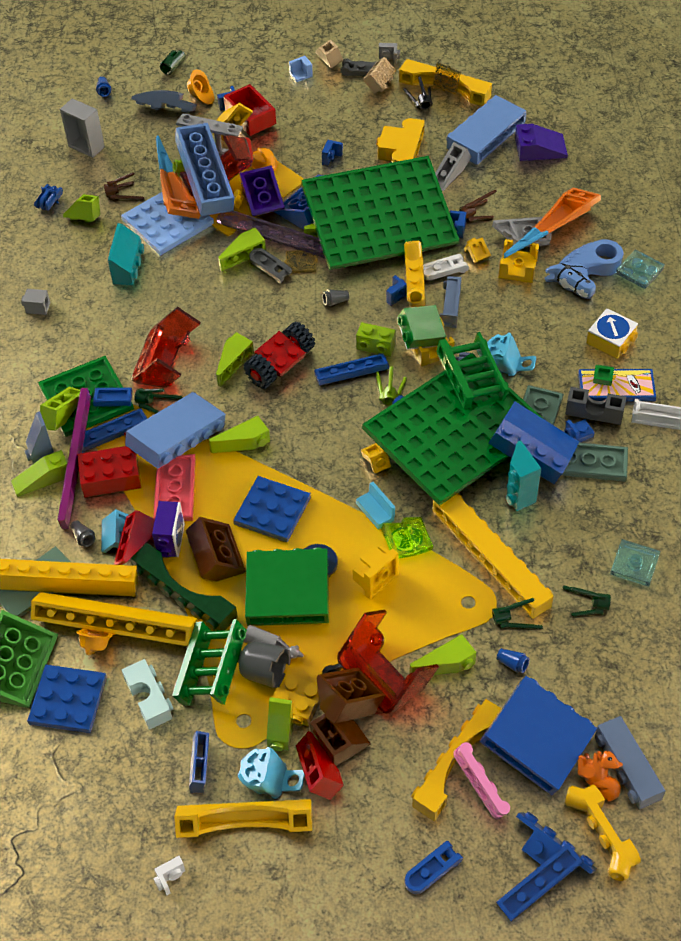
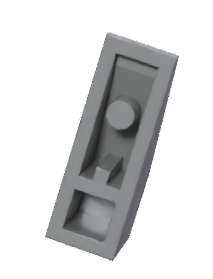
M454 142L435 172L442 192L464 170L472 157L467 148Z

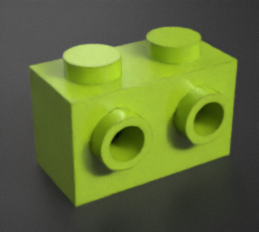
M361 322L356 334V349L375 354L384 353L385 356L391 357L396 345V330Z

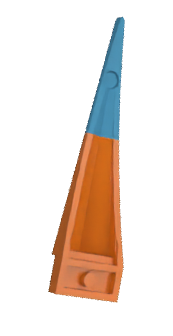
M157 136L156 146L163 202L168 214L199 219L201 215L195 198L178 176V173L173 172V164L167 155L160 137Z
M574 187L566 191L548 213L521 240L504 253V258L590 211L592 206L601 201V195Z

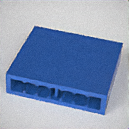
M525 676L479 742L552 796L560 789L598 728L589 719L576 713L573 707L557 699L554 693L542 688L535 679Z

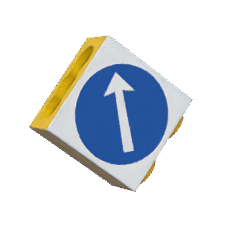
M606 308L588 330L586 344L618 359L622 353H626L629 344L635 342L638 336V323Z

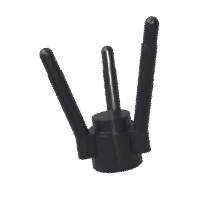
M419 76L418 79L422 93L418 96L417 100L406 88L403 90L415 103L416 108L420 107L422 110H427L433 105L431 87H428L427 95L422 78Z

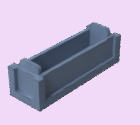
M448 276L447 281L443 283V289H446L444 310L439 316L444 322V327H457L462 277Z

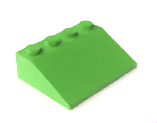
M2 609L0 611V702L29 708L58 634Z

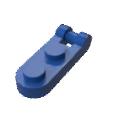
M445 841L408 871L405 876L406 889L412 894L424 892L453 867L458 866L462 862L463 857L452 849L453 846L449 841ZM446 855L449 859L445 862L441 856Z

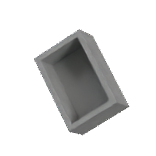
M73 98L60 108L68 147L92 158L105 147L97 109Z

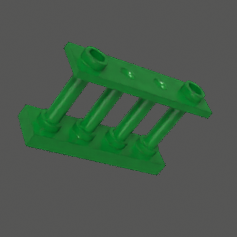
M477 332L474 343L455 347L449 346L446 339L439 340L436 351L463 410L471 408L475 397L498 393L501 401H505L509 392V385L504 381L488 348L487 341L483 338L481 332ZM477 350L479 355L477 358L463 361L456 360L454 354ZM483 364L486 369L485 372L467 376L461 371V368ZM490 378L494 386L472 390L468 383Z
M233 619L230 630L212 631L203 621L195 622L172 696L183 706H190L194 695H211L221 705H225L247 629L237 619ZM211 639H227L224 648L208 649ZM221 657L218 667L202 668L205 658ZM200 676H215L213 686L196 685Z

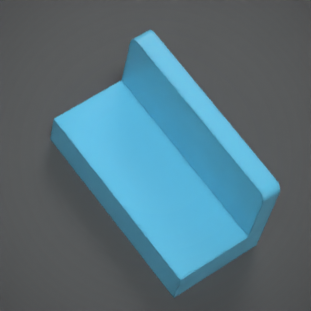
M374 482L369 483V492L358 497L356 504L379 530L394 521L395 506Z
M115 509L102 520L101 552L106 553L113 547L118 548L128 514Z

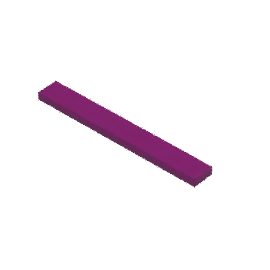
M81 388L57 519L62 529H69L79 472L77 454L82 453L91 402L88 388Z

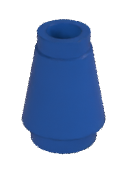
M99 77L96 92L100 96L106 97L111 93L112 88L105 77Z
M503 648L498 651L496 658L516 673H524L530 661L525 653Z

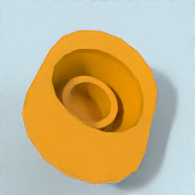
M193 70L187 81L188 92L204 104H212L215 96L207 76L201 70Z
M259 147L256 151H253V160L250 154L247 157V161L253 169L272 165L273 171H276L278 168V161L273 152L268 148Z
M83 628L76 632L79 634V644L85 649L87 655L105 650L110 638L115 635Z

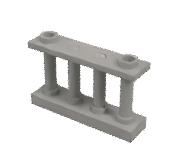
M182 113L176 122L177 126L183 127L208 123L211 133H214L215 145L222 164L234 167L241 165L245 157L243 152L237 151L236 138L242 131L243 126ZM221 135L229 136L230 150L222 148Z

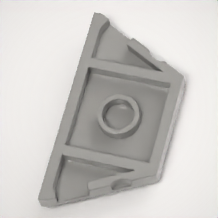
M543 217L494 220L492 226L505 238L513 240L515 245ZM551 233L533 243H537L539 246L549 245Z

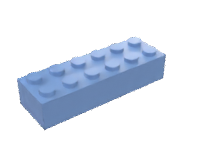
M208 123L177 127L175 142L200 215L206 216L233 211L234 195Z

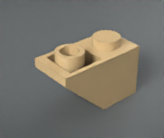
M331 39L315 51L330 68L343 61L338 46Z

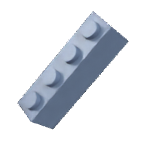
M619 716L598 725L595 734L596 743L604 751H611L617 760L623 764V766L615 769L616 776L620 784L625 785L631 803L636 804L638 810L661 801L666 790L623 718Z

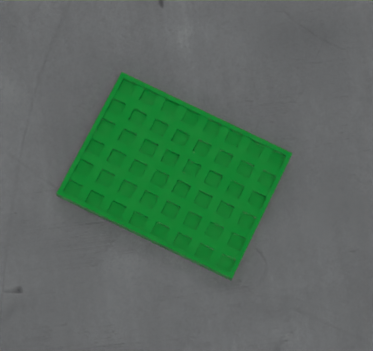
M429 156L301 180L329 270L405 255L404 244L409 241L419 240L422 251L459 244L458 234Z
M470 353L460 361L477 357L473 353ZM483 364L461 368V371L467 376L485 372L486 369ZM444 370L363 423L362 429L440 506L509 457L490 445L489 441L514 401L539 417L541 416L510 387L505 401H501L498 393L475 397L471 408L463 410ZM490 378L468 383L472 390L494 386Z

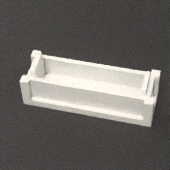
M635 399L631 423L681 430V407L642 402L639 399Z

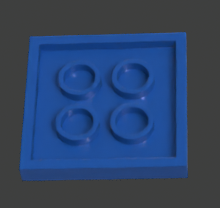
M258 476L233 520L234 525L288 542L311 498V493Z
M45 664L27 720L28 724L91 734L107 679L106 673Z

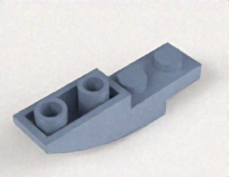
M169 90L143 92L131 98L136 101V104L151 105L150 108L155 110L164 108L166 104L169 108L175 109V107L181 108L182 112L190 113V111H195L197 104L182 100L184 93Z

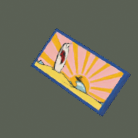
M579 369L578 371L579 387L589 390L588 395L592 400L604 401L609 393L626 396V401H635V399H639V401H656L652 369H614L611 386L593 383L595 369Z

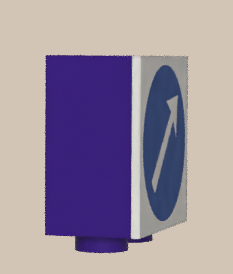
M158 502L152 536L155 548L165 558L179 557L185 526L180 502Z

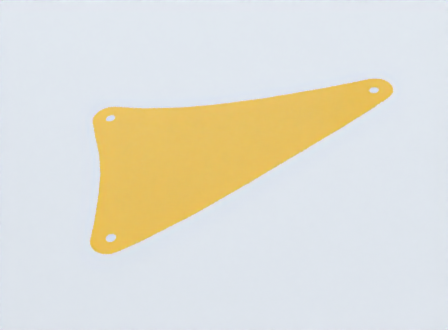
M133 404L134 410H131L112 419H109L90 428H87L86 431L140 408L139 406ZM141 408L147 419L155 414ZM123 435L96 448L97 450L125 446L126 437ZM210 438L182 454H195L196 458L193 521H184L185 526L179 557H162L170 576L182 587L198 594L222 596L236 606L237 620L246 629L248 627L245 619L246 572L217 582L201 578L186 534V530L199 517L230 525L245 569L247 552L254 550H293L295 548L304 549L313 544H324L332 548L337 555V570L329 577V623L255 626L280 636L289 647L299 646V650L304 656L292 658L290 665L286 664L285 674L287 673L317 684L316 678L319 674H322V670L326 666L339 663L343 666L341 670L359 668L365 674L410 652L446 637L480 626L493 617L492 609L497 607V600L493 590L460 566L424 545H421L417 551L410 554L398 552V575L372 599H369L365 595V590L353 580V569L356 567L363 573L369 569L360 560V557L372 546L378 548L382 545L390 551L393 548L390 544V535L396 529L386 525L378 530L364 513L237 451L211 453L209 446ZM137 454L141 488L124 491L135 510L153 518L156 467ZM258 476L311 493V498L288 542L234 525L233 520ZM401 533L405 538H410L405 534ZM467 596L475 600V606L469 609L461 604L462 599ZM185 608L188 617H194L190 610ZM211 639L208 649L224 648L227 639ZM243 642L241 650H243L247 643ZM221 657L205 658L204 668L218 667ZM238 662L225 705H221L212 696L211 703L217 736L228 746L245 749L254 747L267 739L268 704L276 688H270L244 678L239 671ZM207 676L209 686H213L215 676ZM242 714H246L251 718V724L246 728H241L236 723L237 718Z

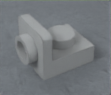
M379 43V59L383 57L393 59V65H397V59H400V50H397V43Z

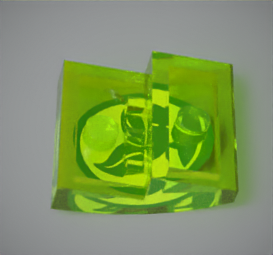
M403 517L401 523H383L381 527L389 550L392 548L398 552V559L419 555L434 548L421 517Z

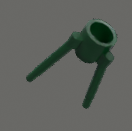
M140 388L136 390L134 399L135 403L139 404V408L156 414L160 411L148 406V404L152 403L153 398L182 399L183 397L154 394L164 392L163 388Z
M562 586L564 590L593 597L592 607H596V609L573 612L571 616L603 615L604 610L609 611L611 604L610 594Z
M534 598L506 607L492 609L495 625L500 624L501 629L507 627L543 629L542 625L508 623V620H511L510 610L534 602Z

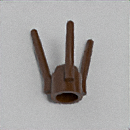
M134 172L104 184L106 197H111V200H144L143 196L116 195L119 193V188L134 184L131 181L117 185L118 182L133 176Z
M493 190L471 203L465 204V206L459 208V211L467 212L466 219L469 222L493 219L494 216H474L476 214L475 207L488 201L486 198L496 193L497 190Z

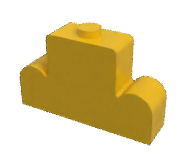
M405 119L402 122V128L384 126L381 136L377 138L376 143L378 159L398 162L417 158L425 133V120Z

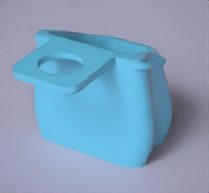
M508 332L503 336L497 334L487 341L491 355L501 373L514 376L518 371H531L535 368L536 356L521 357L511 333ZM524 361H532L531 365H529L528 367L522 366V363Z
M270 747L252 750L241 760V767L238 772L239 780L247 788L258 794L271 795L273 799L279 798L282 792L300 791L305 777L303 770H287L286 764ZM297 775L299 777L298 783L295 786H289V778Z

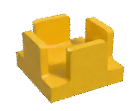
M382 545L378 548L372 546L360 557V560L369 569L365 573L356 567L353 569V580L365 590V595L372 599L398 575V552L393 548L389 551Z

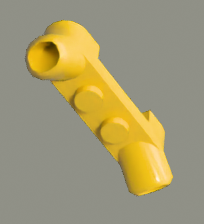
M419 240L409 241L404 244L407 300L410 307H421L426 305L422 246Z
M594 784L585 789L573 785L570 786L565 799L566 806L585 812L587 822L593 830L597 831L602 847L608 849L612 855L608 870L609 876L617 881L627 880L631 867L641 863L636 847L630 838L621 842L601 810L605 799Z

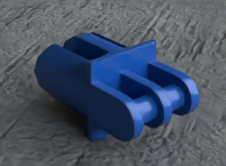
M46 184L45 187H41L42 193L34 202V206L38 209L41 207L42 210L49 211L54 203H59L58 199L63 194V188L51 187L50 184Z

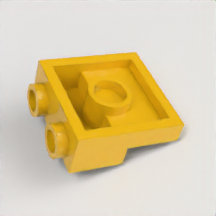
M286 673L280 687L276 688L272 696L273 698L292 700L293 723L309 727L319 706L317 684Z

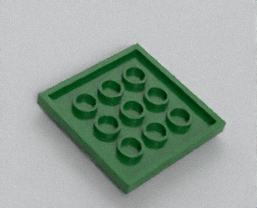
M106 356L38 382L46 401L69 386L79 390L81 388H88L91 402L86 429L134 410L132 402L131 406H94L95 388H123ZM77 407L67 422L60 427L65 437L73 434Z

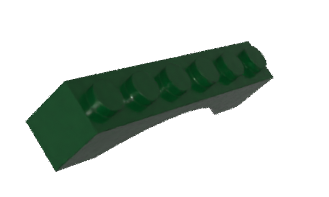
M146 543L130 558L132 566H137L138 576L142 575L151 586L160 588L166 597L175 599L181 608L190 610L195 618L205 621L211 630H226L232 624L233 619H237L236 606L222 596L198 594L179 585L167 572L161 552L150 544Z

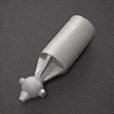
M252 625L247 627L244 643L261 641L282 646L290 650L291 659L304 656L300 652L298 645L289 647L280 636Z

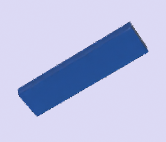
M384 353L315 369L314 374L320 386L389 369V364Z
M141 408L85 431L82 453L123 436L127 430L146 420L147 417Z
M567 843L496 903L508 919L513 921L580 866L583 861Z

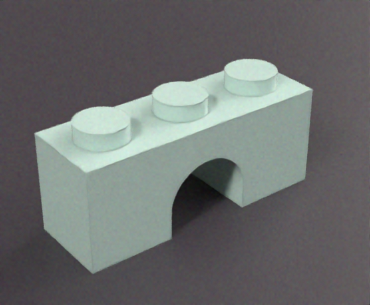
M143 659L121 669L132 696L141 692L150 694L147 699L138 703L140 712L149 730L173 719L171 711L174 710L169 698H164L163 693H165V690L160 681L156 682L154 677L157 675L152 665L148 666L146 660Z

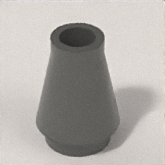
M327 289L322 293L323 303L325 306L331 307L348 301L349 292L348 290Z
M78 520L71 523L70 529L77 543L83 547L91 546L95 541L94 531Z

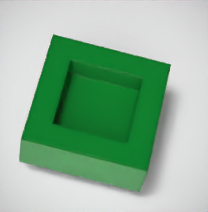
M596 365L593 383L611 386L614 367Z

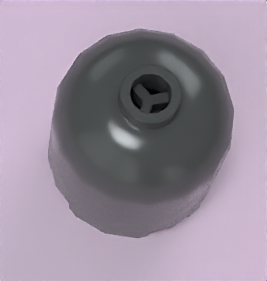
M253 641L248 643L240 652L238 659L239 671L244 678L270 688L280 687L285 677L284 670L286 664L290 665L291 654L289 649L282 646Z

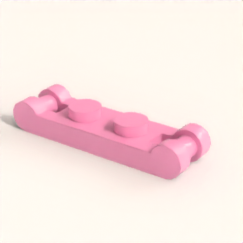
M467 742L462 743L454 750L456 761L491 816L495 819L503 817L510 811L509 803L501 800L497 794L495 784L488 780L484 767L472 755V745Z

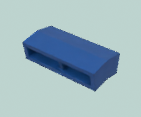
M196 731L193 736L189 779L190 793H204L209 744L208 732ZM198 745H203V757L197 756ZM196 767H202L201 780H195Z

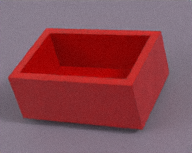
M251 84L223 96L225 111L238 103L253 110V113L241 125L249 136L277 124L275 108Z
M122 446L77 454L80 485L84 498L141 488L138 457L129 447Z

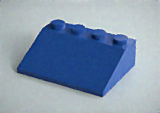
M302 187L283 201L285 209L274 211L304 229V226L314 223Z
M514 401L489 441V444L512 458L517 441L521 440L541 467L540 476L555 484L570 462L580 441Z

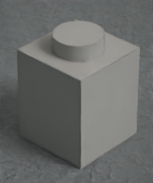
M26 289L25 295L21 299L25 312L27 314L46 315L50 305L47 290Z

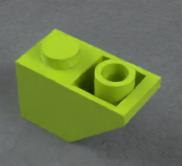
M83 194L63 214V217L70 218L71 220L81 219L86 222H93L101 215L99 196Z

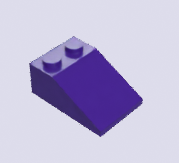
M535 124L516 125L515 142L519 161L568 158L562 133Z
M272 165L240 173L242 190L252 217L285 209Z

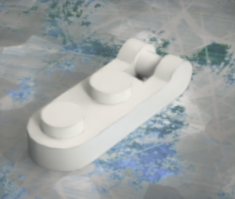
M461 254L423 265L425 280H434L457 272L465 273L469 269Z

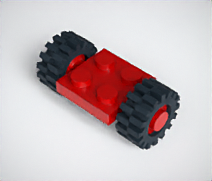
M293 322L283 332L278 331L254 351V356L243 365L246 371L245 374L249 376L248 378L252 380L253 384L256 383L257 387L266 389L277 379V375L281 378L314 347L315 338L312 337L313 334L309 333V329L305 328L304 324L301 325L300 322Z

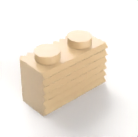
M383 57L374 64L362 80L374 94L378 91L382 92L387 88L386 83L394 79L393 74L396 72V69L388 62L386 57Z

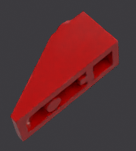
M138 510L126 516L114 565L125 564L153 537L154 518Z
M308 731L295 745L307 785L311 793L331 800L344 784L336 765L313 733Z

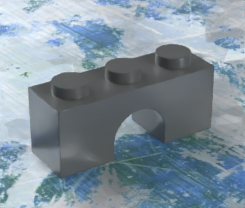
M570 386L565 415L621 425L626 396L608 393L604 401H595L589 397V390Z

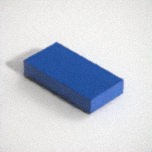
M95 388L93 404L94 406H131L132 388Z

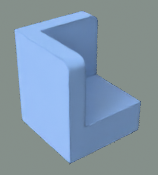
M306 56L289 61V73L296 82L313 76L312 63Z

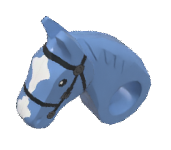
M608 239L585 244L569 253L559 264L548 267L545 272L550 275L544 279L546 282H558L563 289L573 292L583 299H589L595 294L596 285L589 279L588 275L611 276L617 273L622 265L623 249L617 242ZM599 256H607V257H610L611 259H603V258H600Z

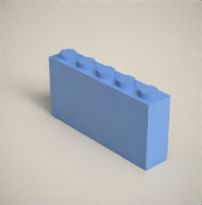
M495 95L453 132L448 134L446 138L447 149H450L453 142L467 148L472 156L469 161L478 165L516 132L517 124H525L526 110Z
M192 392L127 430L125 446L158 469L176 457L181 456L187 450L194 448L216 432L221 431L225 426L226 414Z

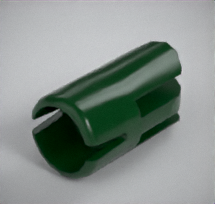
M172 50L160 63L161 71L166 75H171L185 60L186 55L184 51Z

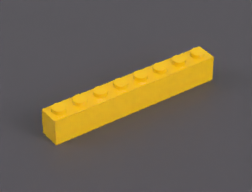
M457 493L440 506L433 500L432 511L517 603L530 598L535 599L534 602L521 606L532 619L552 607L554 596L551 590L544 587L538 576L527 569L526 564L514 555L512 549L501 541L497 533L492 532L486 521L476 515L475 510L464 502L460 494Z
M0 559V590L136 597L138 585L137 566Z
M40 592L31 600V620L188 646L195 622H197V618L45 592Z

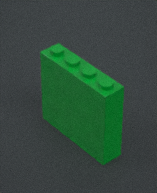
M317 547L304 550L295 548L293 550L274 549L273 551L254 550L247 552L245 600L247 626L329 623L327 549Z

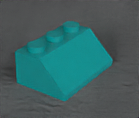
M117 223L108 256V265L113 284L133 285L134 280L138 277L137 268L141 265V254L144 253V244H141L139 235L121 223Z
M521 440L517 441L510 462L506 495L507 503L510 506L512 505L516 511L537 502L541 467Z

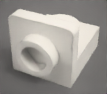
M180 856L154 869L157 877L153 879L158 890H164L166 895L171 894L166 882L178 879L185 872Z

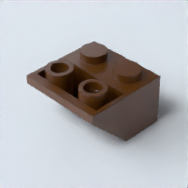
M323 714L310 722L311 732L336 766L371 745L354 719L334 724Z

